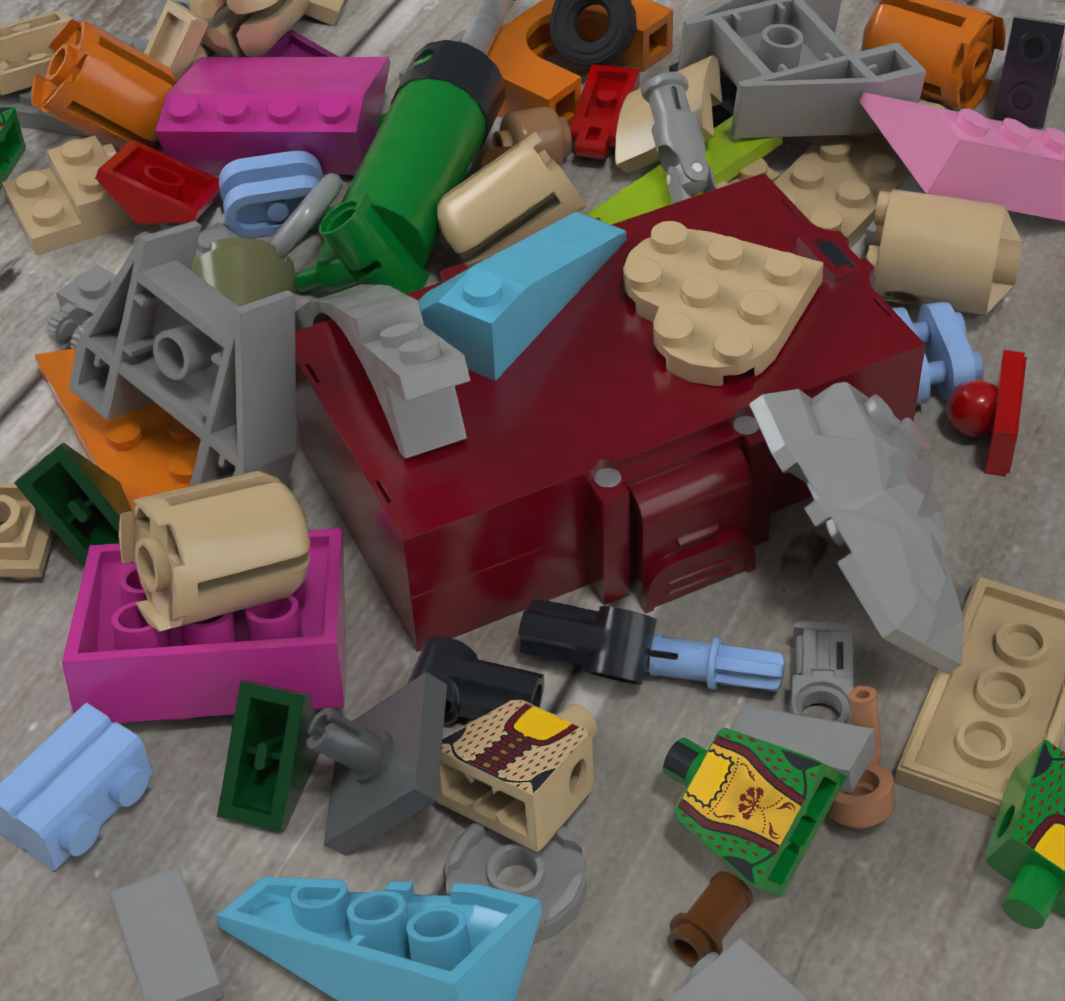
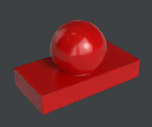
M1003 350L997 386L982 379L969 380L956 386L946 403L949 422L958 432L971 438L990 434L985 474L1006 477V474L1010 473L1020 422L1027 357H1024L1025 352Z

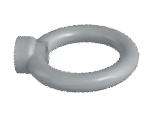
M336 173L326 174L271 237L268 243L275 246L276 255L285 259L331 205L343 187V181Z

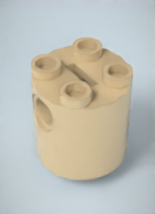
M892 189L891 193L879 192L874 225H876L874 241L881 242L880 246L869 245L867 260L875 267L872 287L884 301L914 306L949 302L954 312L986 316L1015 287L1023 242L1010 218L1006 205Z

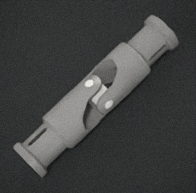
M680 72L661 73L654 78L648 79L641 87L642 98L650 103L655 123L651 131L663 170L666 172V182L672 204L691 198L701 191L706 193L717 189L711 166L707 164L705 157V141L698 117L690 111L685 92L689 87L688 80Z

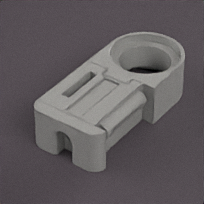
M805 620L796 622L792 639V648H796L795 674L792 675L790 713L805 716L803 713L804 708L811 704L824 703L838 711L840 717L835 722L851 724L849 692L853 689V628L849 624Z

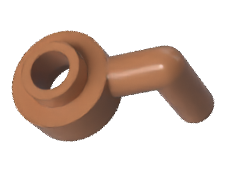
M859 686L849 692L851 724L875 730L877 751L853 792L839 791L827 815L841 825L854 829H866L883 822L893 813L895 809V791L891 772L879 764L882 747L877 692L872 687Z

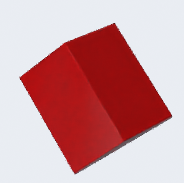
M133 139L98 169L95 177L137 224L189 223L196 221L221 194L218 177Z

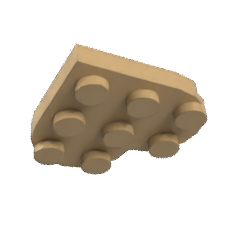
M665 221L655 225L651 231V237L640 242L629 252L623 267L624 289L629 297L635 301L637 314L653 322L654 345L666 358V368L668 371L691 383L721 386L723 385V376L742 374L752 368L754 376H757L776 359L822 283L823 262L742 241L730 236L709 231L686 229L679 222Z

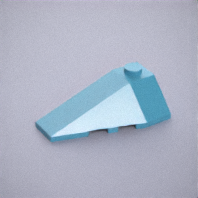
M574 212L428 291L418 301L424 326L464 354L468 370L496 381L626 241V230Z
M263 877L217 914L218 924L221 929L337 1001H516L542 910L539 899L480 884L454 883L451 896L415 894L413 882L390 881L385 889L386 891L365 893L349 892L347 884L342 879Z

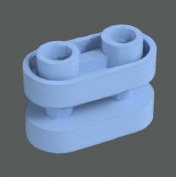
M288 151L242 158L228 163L219 175V188L228 228L238 236L245 238L274 235L302 200L323 178L321 166L317 158L305 151ZM327 208L326 211L322 214V216L317 220V222L312 226V228H315V227H317L318 225H320V223H321L323 217L325 216V214H326L328 208Z
M949 302L923 304L920 307L918 322L916 323L911 322L905 308H892L926 344L916 405L928 402L931 385H937L942 398L948 401L956 386L969 380H983L984 369L981 355L977 350H971L966 339L963 316L960 312H954Z

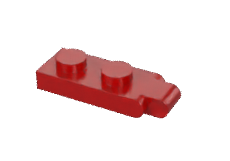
M591 65L570 126L572 143L575 144V156L606 159L610 147L616 148V133L620 111L627 95L639 89L640 69Z

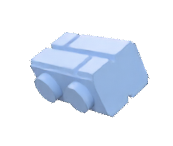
M85 703L0 782L1 835L23 851L27 850L34 859L53 872L71 855L79 856L85 853L96 841L100 832V826L120 806L129 807L136 803L144 794L149 778L153 775L144 743L138 735L118 722L112 723L107 715Z

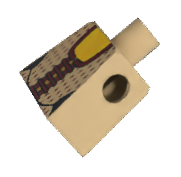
M523 700L507 702L442 738L436 802L535 852L540 851L592 791L595 782L592 739L597 735V724L594 717L586 708L579 704H571L555 715Z

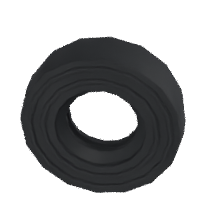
M556 0L549 18L550 35L558 52L569 62L589 69L592 64L610 65L621 59L632 45L637 30L636 11L631 0ZM590 5H601L609 15L608 30L596 42L584 41L577 31L578 17Z

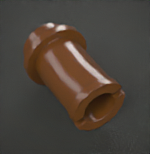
M717 872L710 880L708 887L698 897L688 912L678 913L672 918L669 924L671 933L667 938V942L673 953L691 966H695L704 956L711 952L721 955L723 951L722 940L741 914L754 901L749 887L740 878L729 872Z

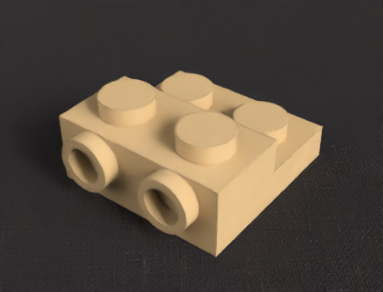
M95 135L85 139H73L62 146L46 150L51 167L39 171H28L17 178L2 182L6 199L36 256L135 224V221L95 179L98 169L116 154L111 143L101 146Z

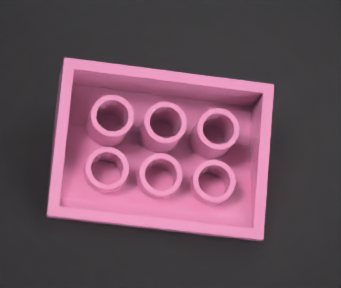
M863 92L859 102L926 194L1006 205V209L1009 211L1065 221V133L1051 127L1046 128L1045 131L1028 128L1023 123L1011 118H1005L1003 122L987 119L978 112L966 108L956 112Z

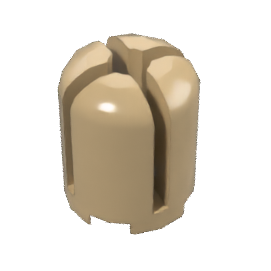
M190 0L189 6L190 11L209 23L201 41L221 57H261L306 13L309 0Z
M533 132L447 192L437 206L439 228L468 269L586 207V204L560 165H557L554 159L551 160L545 149L538 154L533 147L542 141L536 132ZM586 212L585 214H583V215H586V216H588V217H591L588 212Z
M254 471L132 500L136 504L134 510L120 514L119 543L122 564L136 563L140 582L148 599L137 602L136 605L148 624L159 632L289 597L306 580L310 561L308 551L310 538L306 516L293 493L275 476Z

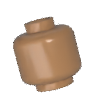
M537 107L506 113L501 120L499 131L493 134V149L503 146L513 147L533 132H536L542 140L533 147L537 154L545 149L551 160L554 159L557 165L561 166L563 164L564 158L569 156L572 147L570 128L563 117H559L550 107Z

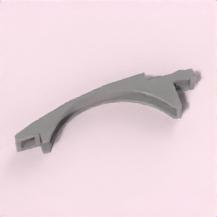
M364 284L309 301L295 312V331L333 319L343 331L371 381L399 452L404 458L467 438L455 390L456 385L470 381L465 356L424 326L418 300L389 285Z

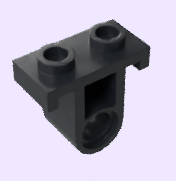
M1017 15L1013 17L993 119L1003 121L1005 118H1011L1026 125L1044 127L1049 101L1055 88L1061 62L1065 23Z

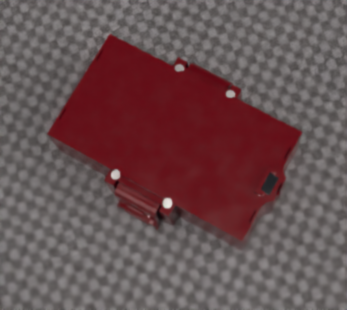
M765 173L611 224L626 230V241L504 373L494 381L468 370L470 381L455 386L467 436L466 439L404 458L399 452L371 381L355 350L337 323L330 319L295 331L296 419L301 448L417 652L422 650L425 642L430 638L438 636L455 638L526 610L533 598L549 601L589 584L605 606L629 596V582L639 578L642 582L640 607L647 614L654 611V608L744 571L749 573L756 570L754 546L769 540L771 513L812 497L807 483L790 472L783 473L774 459L749 405L759 396L799 389L809 397L814 398L833 384L847 382L868 398L874 394L878 395L900 421L908 417L914 422L926 344L873 289L875 267L866 258H858L849 248V240L841 231L826 230L810 222ZM665 221H675L683 224L686 229L709 231L730 236L742 241L823 262L822 283L776 359L761 374L754 376L752 368L742 374L723 376V385L710 386L691 383L668 371L666 368V358L654 345L653 322L637 314L635 301L629 297L624 289L623 267L628 254L640 242L651 237V231L655 225ZM461 263L440 270V283L407 293L406 295L419 301L428 291L462 273L468 267L465 263Z

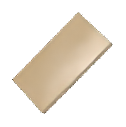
M977 576L962 611L964 617L962 665L948 674L938 669L897 767L894 783L997 819L1011 773L1015 766L1044 739L1059 748L1065 732V603Z

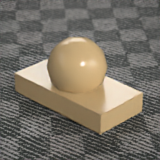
M167 0L144 53L169 67L175 74L178 82L199 58L208 57L207 51L200 42L209 23L181 4Z

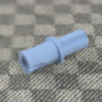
M656 634L651 646V650L657 651V654L678 656L676 660L650 656L649 672L653 677L665 676L707 682V687L710 690H716L718 685L722 684L772 692L780 689L784 677L785 662L784 656L780 652L724 645L723 638L715 637L712 643L664 637V635Z

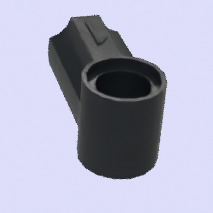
M533 598L527 610L523 611L519 626L520 653L531 657L584 667L585 672L599 677L643 685L657 619L621 608L599 606V611Z
M441 636L430 638L425 642L407 682L409 684L427 672L447 684L444 726L454 723L458 716L476 720L511 700H523L540 708L545 689L544 674L479 660L477 654L463 642Z

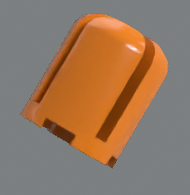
M881 0L879 5L873 10L864 28L861 51L899 42L926 70L920 95L921 99L954 110L960 108L974 110L984 99L993 84V80L986 79L985 76L990 67L994 50L1004 51L1006 27L1003 18L994 16L989 11L953 0Z
M70 19L58 31L48 46L55 50L56 53L50 61L45 78L35 74L31 89V104L41 109L45 114L89 137L95 135L98 141L104 145L111 143L116 151H120L132 139L152 147L158 140L156 128L166 94L177 83L175 74L163 63L83 19L82 23Z

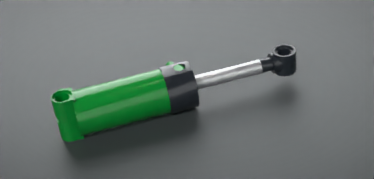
M481 0L461 42L452 40L431 42L415 53L393 96L389 111L379 117L378 132L341 203L329 207L320 223L318 230L326 241L317 257L316 266L296 273L295 288L299 292L305 293L324 286L328 291L337 293L361 284L389 285L404 294L424 288L430 275L425 265L441 233L437 219V206L447 192L465 181L478 151L482 149L505 100V81L497 65L487 54L513 1L516 0Z

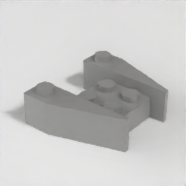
M721 0L684 20L678 71L714 55L719 59V67L737 86L730 132L733 138L850 135L879 132V128L859 102L863 92L919 103L926 70L899 42L853 53L835 34L842 0Z
M196 221L139 237L78 339L69 389L107 420L152 403H157L197 435L201 442L190 486L254 471L275 476L283 484L287 485L296 454L295 295L286 290L240 307L191 271L201 225Z

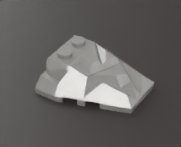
M847 382L833 384L814 398L809 397L799 389L762 394L749 405L767 445L782 472H790L807 483L814 501L804 509L815 527H820L825 523L832 539L839 546L846 543L851 553L843 557L837 564L881 637L947 674L961 666L964 617L949 569L947 568V558L945 556L947 534L941 508L930 488L935 475L923 454L929 449V444L919 427L908 417L902 421L896 418L889 406L878 395L874 394L868 398Z

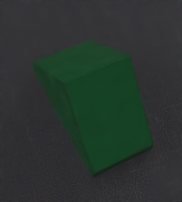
M62 443L14 482L84 567L91 545L119 544L120 514L132 511L120 481L67 444Z
M249 680L240 681L217 817L279 832L286 830L320 755L319 752L308 749L306 745V739L311 737V735L307 734L311 721L314 719L310 694Z

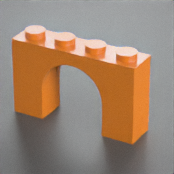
M542 0L503 26L487 54L497 65L505 81V100L497 115L501 118L510 111L550 107L559 117H563L567 121L569 127L571 126L581 97V76L543 59L551 54L558 53L550 35L549 20L556 0ZM631 0L636 11L637 30L632 45L622 58L617 61L631 68H638L643 73L672 52L673 10L651 0ZM601 5L588 6L581 12L577 20V31L586 42L598 41L606 34L609 27V15Z

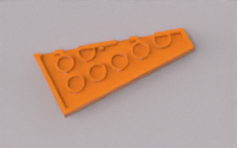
M76 348L34 354L39 372L45 382L49 383L58 405L69 418L75 429L76 436L90 461L120 481L132 510L136 506L132 501L134 499L190 486L201 442L197 435L157 403H152L107 420L69 389Z

